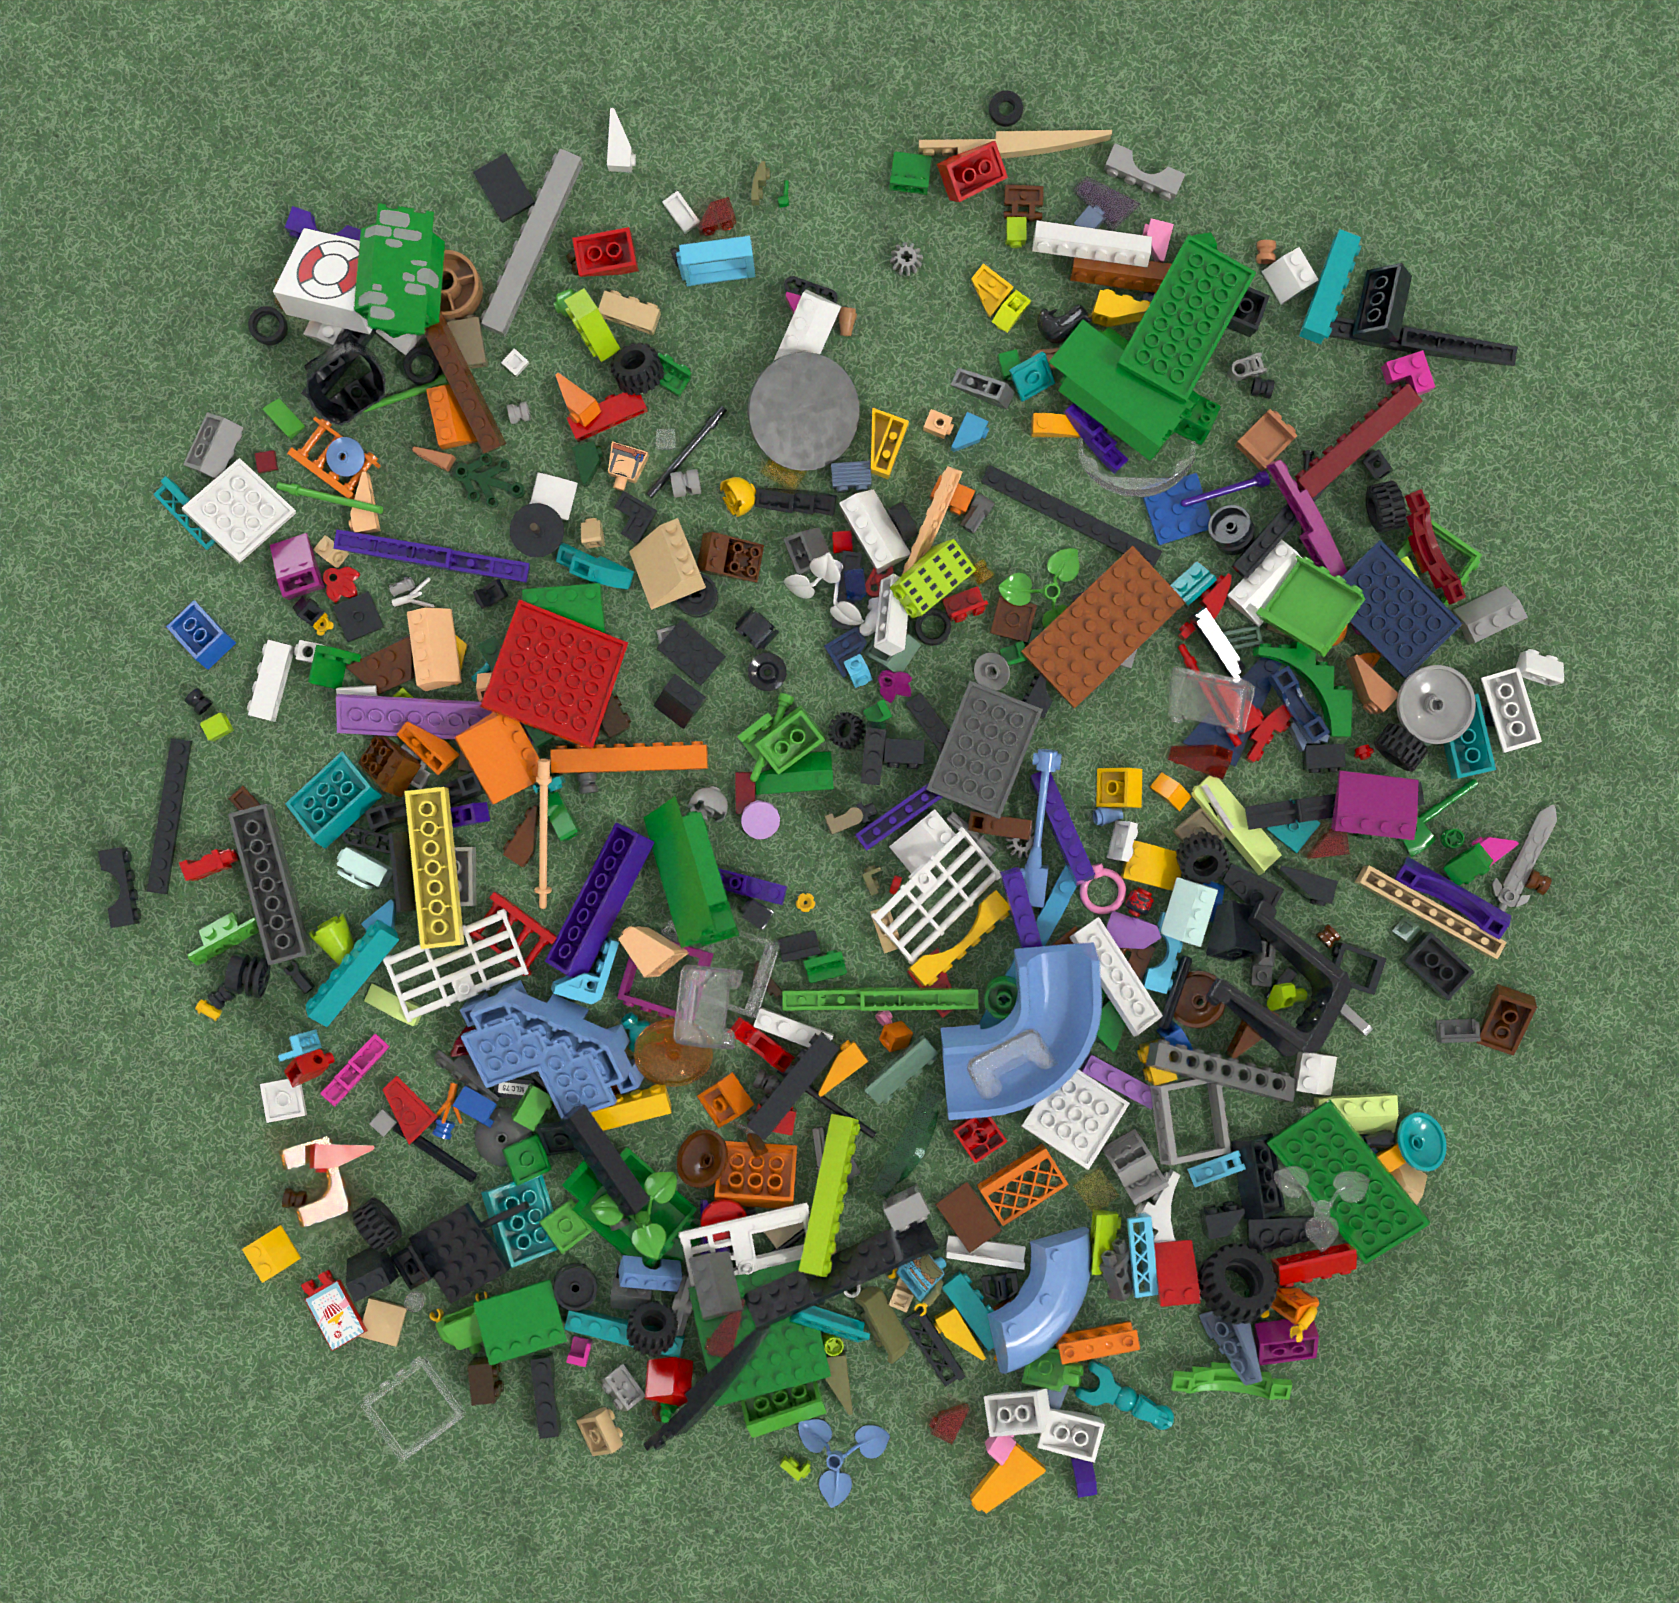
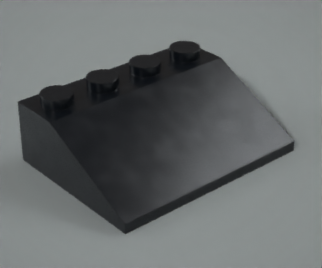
M409 832L388 833L397 912L417 910Z

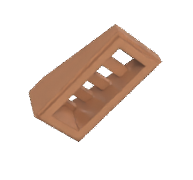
M413 447L412 449L417 456L447 472L450 471L456 460L451 454L420 447Z

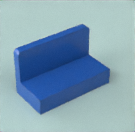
M464 1086L453 1106L491 1128L494 1121L489 1117L497 1104L469 1087Z

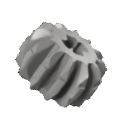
M906 242L903 243V248L900 245H896L897 251L891 252L893 257L890 259V263L894 264L893 270L899 269V275L906 271V275L910 276V270L913 273H917V268L922 266L920 261L923 260V255L919 254L920 248L914 249L913 243H911L910 247H907ZM904 256H908L909 262H905Z
M1030 836V840L1024 843L1025 847L1023 848L1021 847L1022 845L1018 846L1017 844L1020 839L1007 837L1005 840L1012 842V844L1007 845L1006 848H1014L1010 853L1011 855L1018 851L1017 857L1021 858L1022 852H1024L1025 857L1028 858L1029 853L1027 850L1031 851L1034 836Z

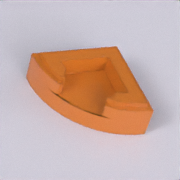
M1376 653L1359 655L1371 668L1374 667L1381 657Z

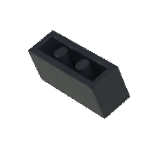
M867 721L861 773L862 784L880 785L887 723Z

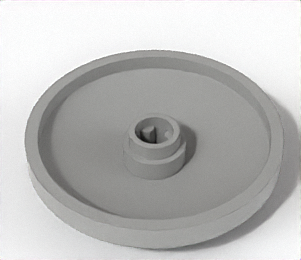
M1432 665L1416 670L1403 682L1397 696V714L1403 728L1424 743L1442 744L1455 740L1470 726L1475 713V695L1469 681L1460 672L1447 666Z

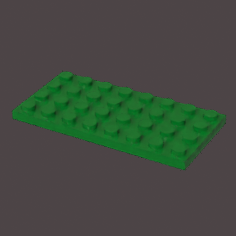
M1188 234L1116 365L1181 402L1186 403L1256 272Z
M1331 1099L1267 1140L1268 1146L1348 1244L1356 1249L1357 1255L1365 1264L1430 1225L1428 1218Z

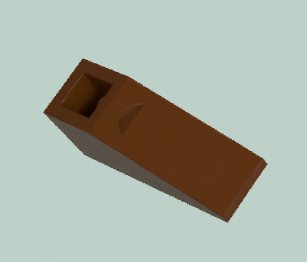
M535 805L533 808L529 807L524 815L525 821L523 824L519 823L513 832L516 835L512 841L508 840L503 847V850H505L503 855L521 867H526L536 851L539 807Z
M970 811L968 830L1030 840L1033 820L1003 814L998 819L980 811Z

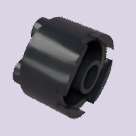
M750 606L735 623L737 625L735 630L742 636L751 638L749 642L756 649H765L779 634V630L775 629L773 631L775 626L761 613L756 611L753 613L755 608Z

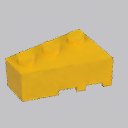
M872 408L871 473L889 480L909 421Z

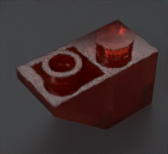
M729 197L710 202L698 225L700 235L710 236L716 230H729L737 224Z

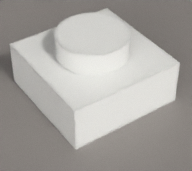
M513 349L501 363L517 377L529 364V361L516 349Z

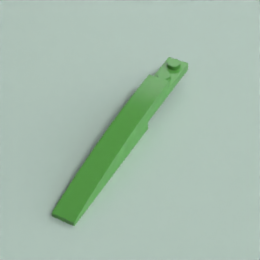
M867 987L782 991L783 1011L979 1009L978 989Z

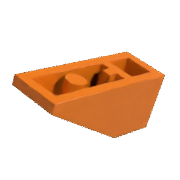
M557 373L555 376L570 412L569 417L573 422H579L585 427L601 412L596 399Z
M408 721L396 734L437 775L448 769L460 756L445 740Z

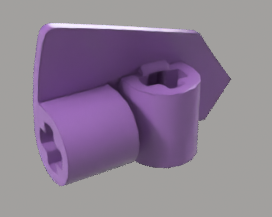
M1112 911L1106 927L1119 948L1145 949L1161 938L1156 925Z

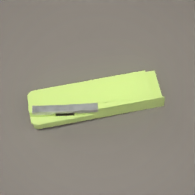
M1211 774L1193 788L1191 792L1192 797L1258 875L1263 874L1282 855L1277 850V846L1261 828L1248 830L1244 807L1216 775ZM1208 803H1211V805L1213 806L1214 810H1215L1216 813L1218 814L1217 816L1215 815V813L1213 812V810L1211 809V807H1210V805H1209Z

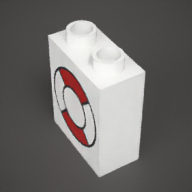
M304 228L273 290L286 315L370 334L372 329L367 326V319L354 311L360 241Z

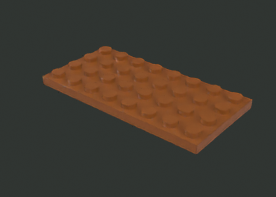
M1132 546L1032 640L1021 653L1074 709L1185 602L1136 548Z

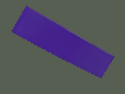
M1075 403L1065 410V415L1093 453L1114 474L1127 463L1129 459L1115 447L1117 442L1103 430L1104 425Z

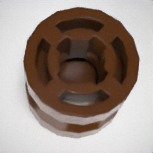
M1533 869L1524 887L1535 889L1537 893L1544 895L1548 891L1552 879L1546 875H1540L1538 871Z

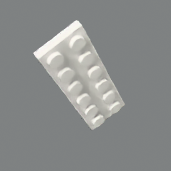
M1099 917L1070 936L1074 944L1094 942L1100 960L1101 987L1134 1037L1163 1016Z

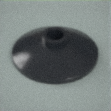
M761 653L754 657L749 664V680L754 687L761 691L776 690L786 679V665L776 654ZM766 669L771 670L770 676L764 675Z

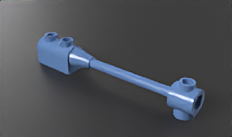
M1038 749V753L1033 755L1032 765H1036V770L1042 771L1034 842L1025 868L1020 869L1031 906L1043 908L1048 865H1042L1041 841L1049 772H1055L1056 769L1060 770L1062 755L1058 754V751L1050 749Z

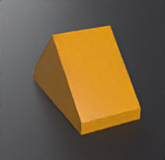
M1162 772L1149 787L1179 812L1192 797L1180 783Z

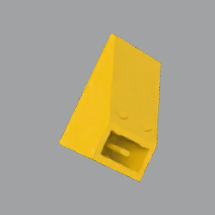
M1109 289L1100 290L1091 314L1092 323L1111 327L1141 321L1151 302L1145 300L1141 302L1136 301L1129 295H1116L1114 291Z

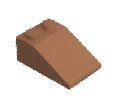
M1354 655L1345 661L1360 702L1363 704L1362 707L1367 713H1373L1374 715L1382 713L1397 699L1398 693L1358 655Z

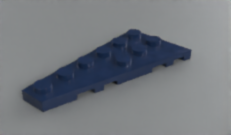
M1260 657L1231 690L1261 711L1272 687L1267 678L1278 672L1282 663ZM1220 701L1221 708L1242 744L1238 747L1234 746L1213 709L1182 743L1236 767L1252 729L1239 735Z

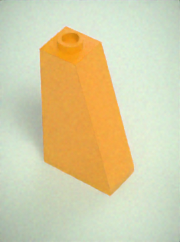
M1016 1442L1005 1463L1001 1465L999 1462H996L971 1493V1505L978 1511L983 1510L985 1513H988L1044 1474L1046 1471L1045 1465Z

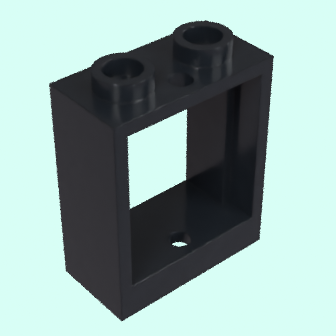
M1341 942L1334 945L1331 956H1333L1332 962L1340 967L1345 950L1373 959L1365 986L1350 982L1353 989L1375 995L1387 958Z

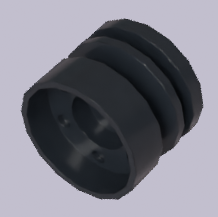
M234 952L226 969L225 991L241 994L245 989L246 996L253 995L255 998H261L269 982L271 965H268L265 957L254 956L251 960L249 954Z

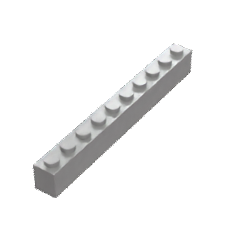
M561 148L558 154L555 153L552 158L551 164L553 165L551 170L547 171L544 176L545 183L537 191V201L529 209L528 221L523 223L521 227V236L518 241H515L512 248L513 254L511 258L506 260L504 274L499 276L496 283L498 287L489 298L488 303L490 305L487 311H483L481 316V324L485 329L504 337L509 330L583 166L581 157Z

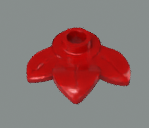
M344 567L340 570L336 568L327 569L323 575V580L327 585V596L334 602H337L341 595L348 598L356 597L357 589L353 581L360 576V573L351 567ZM335 574L337 576L336 581H331L329 576Z

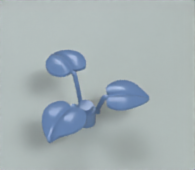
M810 1419L799 1422L798 1425L800 1438L809 1451L819 1453L823 1450L824 1446L826 1447V1454L828 1455L826 1463L831 1470L826 1471L820 1477L819 1488L831 1508L843 1502L852 1488L850 1475L844 1472L839 1473V1468L844 1463L845 1458L859 1447L863 1456L870 1459L877 1458L884 1452L890 1438L889 1433L883 1428L875 1425H865L855 1433V1439L858 1444L843 1454L838 1450L831 1452L827 1442L832 1437V1430L826 1421Z

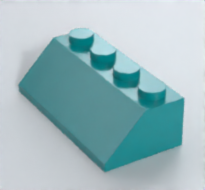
M1475 694L1476 707L1470 726L1455 740L1443 743L1451 779L1496 770L1479 694Z

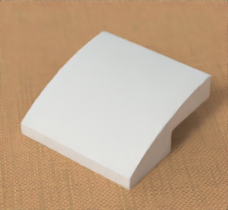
M537 473L530 504L541 503L548 505L560 515L562 520L567 521L578 483Z

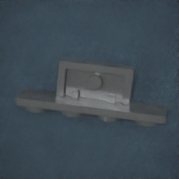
M440 1050L437 1051L434 1060L440 1068H445L455 1080L463 1082L470 1089L496 1104L498 1103L499 1097L485 1087L470 1055L459 1056L453 1061Z

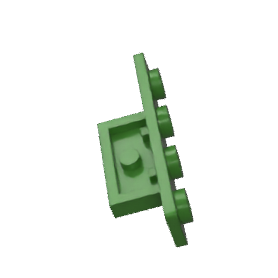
M231 912L200 929L199 933L203 946L187 955L188 959L198 966L232 946L241 943L250 936L257 934L259 929L256 917L240 925L237 915Z

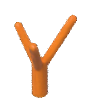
M450 1083L447 1100L436 1113L437 1117H439L445 1109L441 1121L442 1124L446 1121L451 1104L453 1106L455 1102L458 1084ZM453 1106L458 1122L462 1124L463 1121L459 1110Z

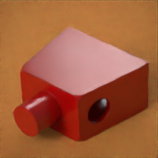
M317 1049L295 1057L284 1070L292 1088L322 1075L329 1067V1064L334 1063V1056L331 1052L324 1054L321 1049Z

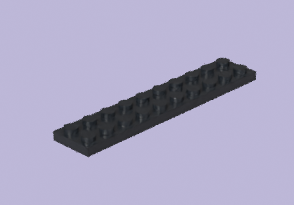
M924 1220L919 1223L914 1221L909 1224L910 1227L901 1232L890 1228L831 1255L832 1267L830 1273H827V1277L797 1270L746 1293L743 1297L756 1328L765 1325L770 1326L938 1250V1244L926 1221Z

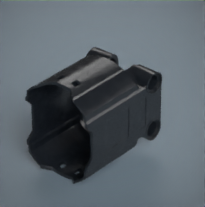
M351 335L346 336L304 365L307 371L306 395L313 409L325 421L342 426L345 423H349L372 405L380 402L381 398L385 396L386 379L379 359L368 347L356 343ZM359 355L365 358L371 367V371L362 377H358L329 399L323 394L318 385L319 382L328 377L332 371ZM337 358H339L338 361H337V363H334V364L331 363V362H333L334 360H336ZM354 387H359L362 393L355 396L351 393V390Z

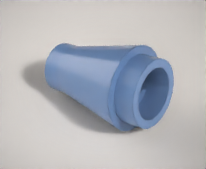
M1098 807L1097 810H1093L1095 825L1104 826L1123 819L1121 808Z

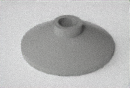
M986 653L977 659L974 666V675L978 684L997 691L1008 683L1010 669L1007 661L1001 655ZM993 668L996 669L997 674L993 672Z

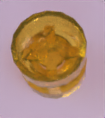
M985 559L973 565L976 570L972 575H975L978 585L983 584L995 575L992 570L987 568Z

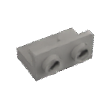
M624 1364L619 1365L606 1377L600 1379L602 1389L605 1393L612 1396L614 1399L613 1404L618 1410L628 1411L645 1397L644 1392Z

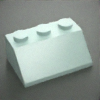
M1177 877L1160 934L1201 947L1218 890Z

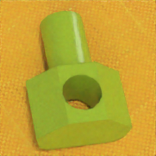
M1292 983L1274 985L1267 1001V1007L1271 1011L1286 1009L1293 1006L1296 1002L1305 1001L1307 999V991L1304 988L1295 989V985Z

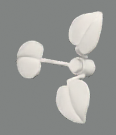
M830 553L811 561L810 570L818 577L814 582L810 583L808 578L803 575H791L785 578L784 583L786 587L801 598H811L815 593L812 587L822 578L828 583H835L833 599L835 606H832L830 609L832 616L839 622L847 625H859L864 622L860 612L853 604L844 601L837 602L839 582L841 580L840 573L843 565L838 560H834Z

